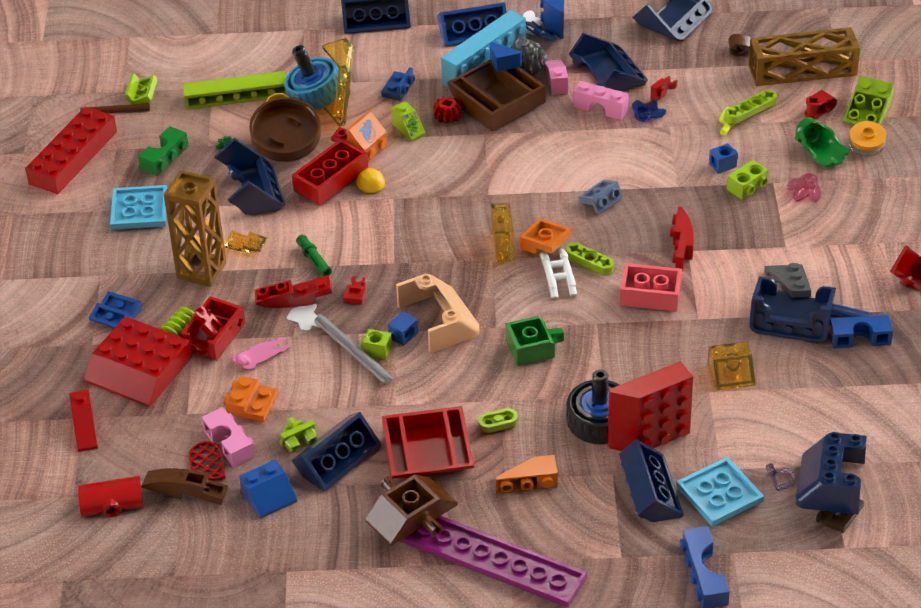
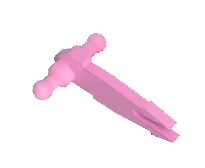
M288 337L276 338L277 340L251 346L249 350L234 355L231 360L239 367L252 369L256 367L257 363L285 351L291 344L274 349V345L288 339Z

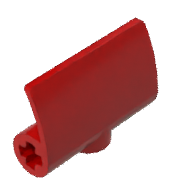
M140 476L78 485L81 517L100 515V512H103L107 517H116L123 508H125V511L144 508Z

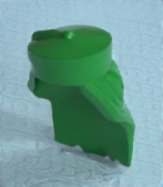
M811 117L801 120L796 128L795 140L798 143L800 142L814 161L823 167L842 164L843 159L850 152L839 141L831 128L815 121Z

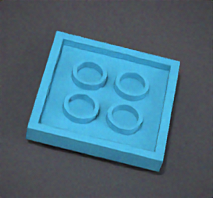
M167 185L113 188L110 219L111 230L166 227L167 213L164 192L168 188Z
M729 457L676 481V487L712 527L764 502V495Z

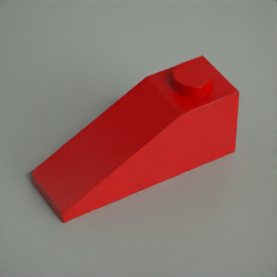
M89 389L70 392L69 397L78 452L98 449Z

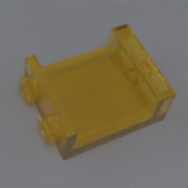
M510 203L491 204L492 237H495L496 261L514 260V230Z

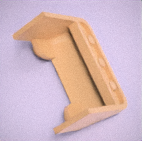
M423 274L396 284L397 305L399 309L434 296L444 310L442 314V322L444 324L428 329L430 354L473 339L479 335L478 322L450 285L430 274Z

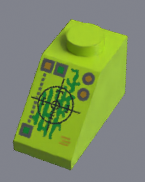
M406 101L391 107L392 125L411 142L426 135L416 110Z

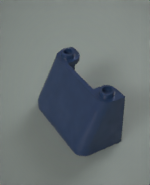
M759 277L751 300L750 329L757 334L815 343L823 342L829 330L836 288L822 286L816 291L815 298H791L788 294L777 293V283L773 279Z

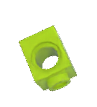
M368 329L366 336L362 337L361 347L370 357L387 360L392 348L391 333Z

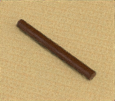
M150 103L89 108L105 113L150 110Z

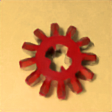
M443 96L442 99H437L433 106L434 118L438 119V122L444 121L445 124L458 121L462 117L461 101H458L456 97L451 98V96L447 98Z

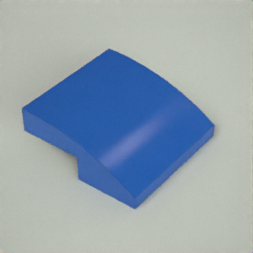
M108 291L102 303H97L89 320L115 328L125 316L134 319L143 305L141 301Z

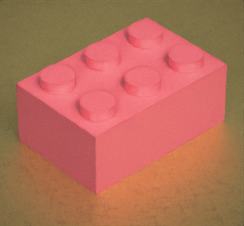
M625 263L620 288V306L677 312L682 285V269Z

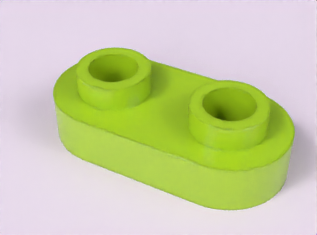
M511 408L487 412L478 418L479 429L486 433L509 429L518 423V414Z

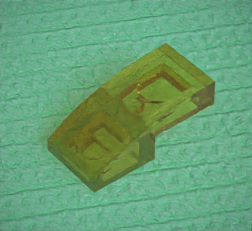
M231 230L224 247L241 252L257 253L261 252L267 237L253 232H249L247 236Z

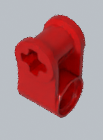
M823 90L807 97L805 117L817 119L831 112L837 105V99Z

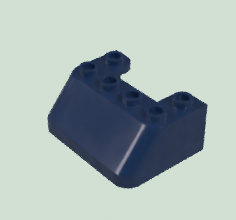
M831 432L802 454L796 492V505L803 509L859 515L861 479L852 473H841L842 462L865 464L867 436Z

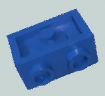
M409 67L406 73L394 71L382 89L381 96L401 101L404 95H407L409 87L414 84L415 75L413 74V68Z

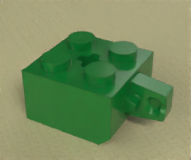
M540 316L505 323L506 341L517 366L555 358V344L564 341L562 328L548 329L543 318Z

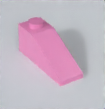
M561 59L546 61L545 70L551 95L568 94L566 66Z

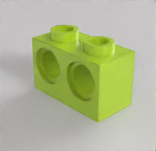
M751 160L727 175L726 189L743 200L768 183L769 170L756 161Z

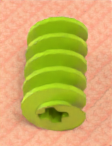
M181 307L159 329L181 337L180 333L190 322L194 312L189 308Z

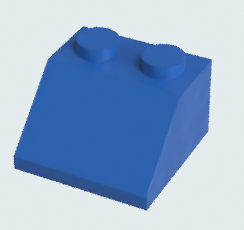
M540 0V8H544V11H541V21H544V29L552 31L555 36L564 39V0Z
M276 459L239 476L241 493L260 519L297 502L286 472Z

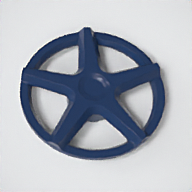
M526 21V29L533 34L550 42L557 41L552 31L542 28L534 21Z

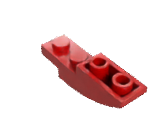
M678 207L677 214H673L672 225L674 226L670 228V237H673V245H675V250H677V252H673L672 263H676L675 268L682 269L683 272L685 259L693 260L694 231L687 213L682 207Z
M329 275L294 285L291 280L254 289L256 305L272 308L312 305L317 303V297L333 293L332 281Z

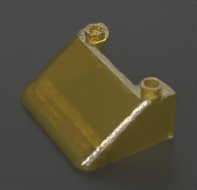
M347 38L322 45V49L339 67L336 100L323 108L340 127L346 124L355 47Z

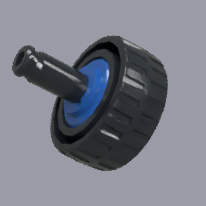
M596 370L592 374V380L585 381L576 386L568 395L566 402L568 428L577 438L592 444H608L609 389L620 385L608 380L609 375L604 370Z

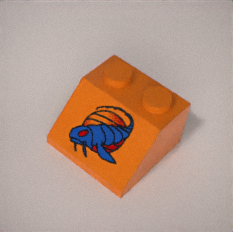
M368 110L347 128V141L367 152L369 162L381 150L386 148L387 134L373 113Z

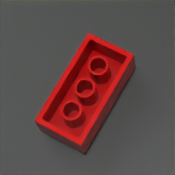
M339 139L292 174L293 191L321 206L354 181L360 172L369 168L368 153L343 139Z

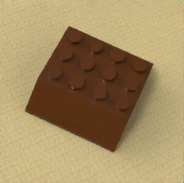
M491 59L447 82L454 98L456 97L458 101H461L462 109L491 131L546 103V86L520 67L497 72Z

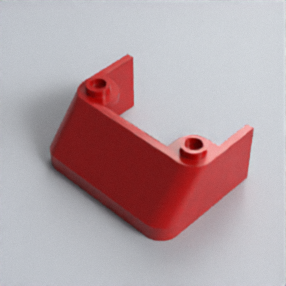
M905 245L890 272L900 279L899 283L907 288L912 286L921 291V256Z

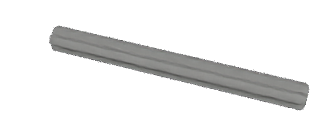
M322 314L317 315L314 320L315 323L381 382L388 385L392 381L393 377L326 317Z

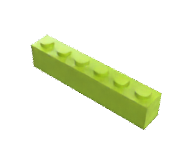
M286 71L183 83L186 110L267 100L269 96L275 93L288 95L284 86Z

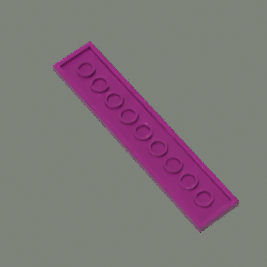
M443 516L435 519L443 527L442 532L439 535L437 534L436 537H433L430 532L422 527L399 541L569 608L587 579L586 571Z

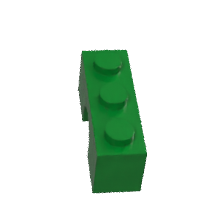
M169 126L159 136L161 148L148 146L138 155L140 170L158 176L188 148L189 142L186 132Z

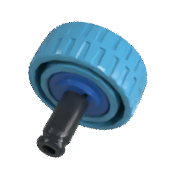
M298 45L292 50L298 65L287 74L284 82L285 90L289 97L303 100L315 110L323 108L341 95L344 89L343 76L333 60L326 57L310 59L307 51H305V47Z

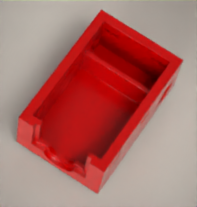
M210 296L202 306L206 309L208 315L213 314L224 325L222 330L212 341L200 328L202 324L192 318L180 334L181 337L190 340L192 353L217 361L246 323L242 306Z

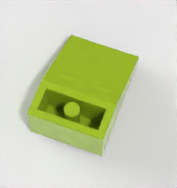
M860 75L843 123L855 125L862 121H872L881 125L895 94L894 84Z

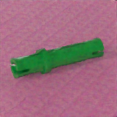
M299 235L296 238V243L301 247L304 256L310 259L322 277L330 276L332 269L318 253L317 247L309 241L306 235Z

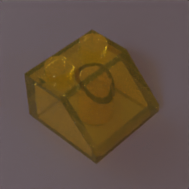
M747 341L708 347L707 363L717 391L756 385L752 353Z

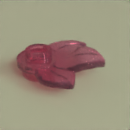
M806 173L800 178H794L786 186V189L793 190L795 202L807 196L812 201L817 202L821 197V188L817 185L818 178L812 173Z

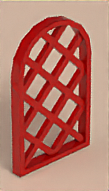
M203 441L195 444L190 449L189 461L191 470L196 471L201 467L204 469L202 472H211L212 474L209 476L211 481L226 479L222 452L219 445L211 441ZM210 445L215 448L213 450H210L207 447ZM198 447L201 448L198 453L194 451ZM204 450L209 452L206 457L201 455ZM212 454L217 456L214 460L209 459ZM197 457L203 459L200 463L194 461ZM205 461L210 462L207 467L202 465ZM213 465L219 466L216 470L210 469Z

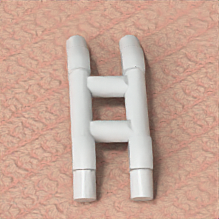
M563 248L558 249L560 260L550 261L549 255L543 250L540 251L539 256L544 266L551 299L559 298L556 281L560 280L567 281L570 297H576V283L567 252ZM563 267V273L553 274L552 268Z

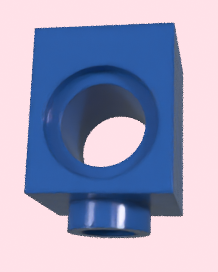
M728 143L710 150L709 164L718 174L737 167L738 153Z
M402 311L388 323V332L391 333L392 341L402 346L407 344L418 334V319Z

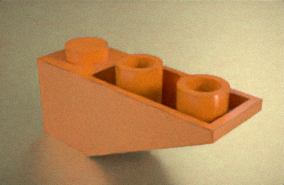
M555 456L532 457L495 477L496 493L558 487Z

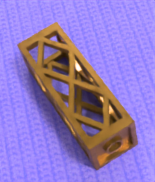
M852 27L750 38L748 66L756 86L857 76L860 46ZM824 37L837 44L832 47H825L813 43ZM810 38V39H808V40L805 41V42H804V41H800V40H795V39ZM779 42L793 47V49L787 52L769 48ZM823 61L838 66L830 71H826L814 65ZM777 66L794 69V71L785 76L770 70ZM802 72L811 73L810 75L797 76Z
M180 170L164 192L176 276L180 280L211 287L226 264L215 178ZM210 213V219L208 221L206 217ZM182 237H183V238L185 239V242H184V243L182 244V246H181ZM195 257H198L201 263L194 271L190 264ZM203 267L205 276L198 274Z

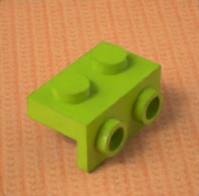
M135 73L131 74L125 92L127 101L131 104L149 103L152 100L158 80L155 75L139 80Z

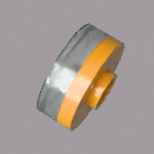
M862 121L851 128L849 146L853 152L861 156L870 157L878 155L884 150L886 131L880 124L872 121Z

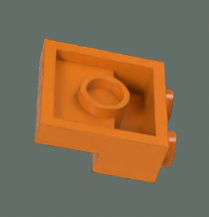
M539 218L520 236V249L537 254L540 250L553 253L572 235L571 228Z
M240 375L238 380H233L231 393L226 394L224 397L226 412L234 416L264 422L278 396V389L259 385L258 379Z

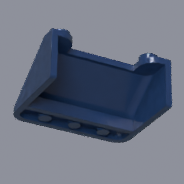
M669 0L657 13L647 4L632 18L642 27L676 41H682L712 12V5L708 0Z
M583 32L569 52V56L573 59L572 62L579 67L585 65L598 81V86L623 91L646 84L648 81L647 77L627 53L613 42Z

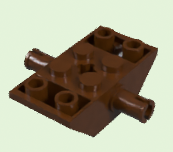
M414 474L397 484L391 477H387V480L384 478L381 482V487L386 492L380 495L365 520L390 546H393L422 527L430 532L433 537H436L437 534L439 535L443 527L435 519L456 507L458 502L432 478Z

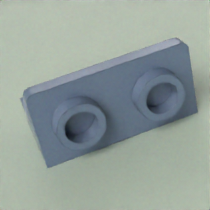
M602 180L578 198L580 204L593 206L595 213L601 214L620 200L623 195L618 181Z

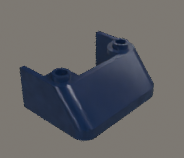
M233 138L215 155V159L228 166L230 177L235 181L241 182L242 187L228 199V202L238 207L244 214L255 215L280 210L285 205L275 170L266 158L236 138Z

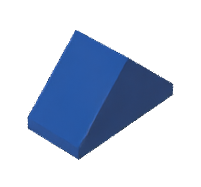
M490 43V59L497 72L522 66V51L497 43Z

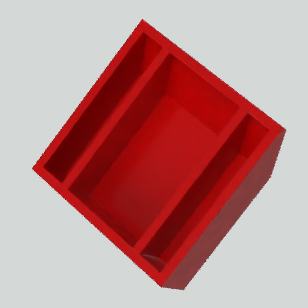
M125 316L92 352L84 382L150 407L193 357L190 340Z
M681 361L609 389V449L623 451L636 439L651 448H655L690 433L693 375Z
M462 406L382 416L383 436L390 477L392 479L409 477L414 474L425 475L474 468Z

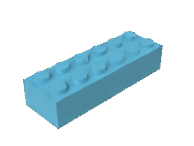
M510 10L442 56V85L449 88L447 85L448 81L490 60L491 42L510 48L518 37L522 36L526 39V18Z

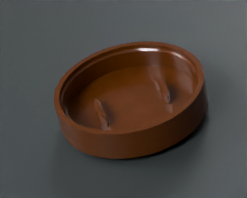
M282 97L267 101L255 110L250 119V136L254 148L261 155L271 160L288 162L301 159L310 154L320 141L321 126L318 113L310 104L297 98Z

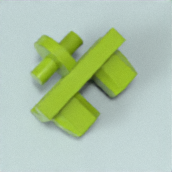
M292 417L288 418V425L283 427L284 432L280 434L281 440L279 444L281 447L286 446L289 452L292 453L300 448L298 440L301 438L305 440L307 445L314 443L317 440V435L314 430L315 423L313 419L303 423L301 419L295 421Z

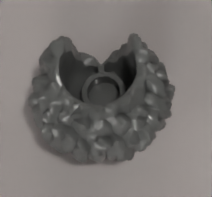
M522 36L514 41L510 48L522 51V66L520 68L530 75L540 72L545 66L548 57L543 48H541V45Z

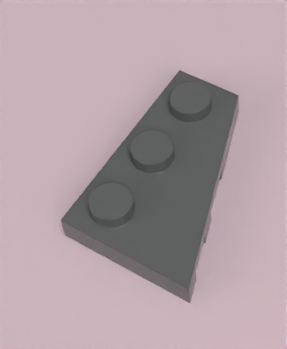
M791 263L789 265L765 266L764 273L771 275L775 282H779L781 288L791 298L811 297V288L802 264Z

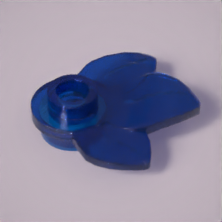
M636 100L632 104V109L635 111L634 117L641 122L648 121L651 118H661L667 111L666 109H658L656 100L646 104Z

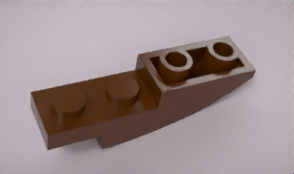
M178 468L148 471L141 488L181 499L183 494L219 505H222L228 491V485L209 480L210 474Z

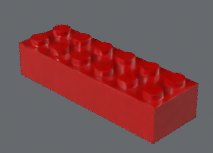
M85 106L25 168L28 184L59 194L117 133L114 115Z

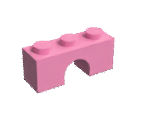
M580 81L573 91V107L590 111L595 102L600 103L605 108V116L622 120L628 111L629 94Z
M222 407L201 417L203 430L212 442L225 439L221 441L223 456L232 467L254 458L253 448H255L253 440L245 435L241 425L235 423L231 413H227Z

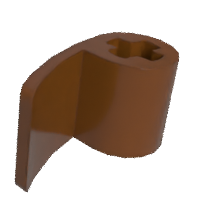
M742 34L731 35L728 38L730 53L734 56L742 55L746 48H750L751 37Z

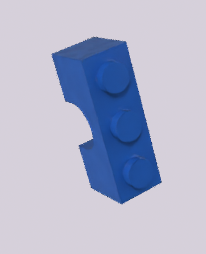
M889 315L830 318L829 335L833 349L852 348L853 339L856 336L867 337L871 341L872 346L891 345L893 328Z

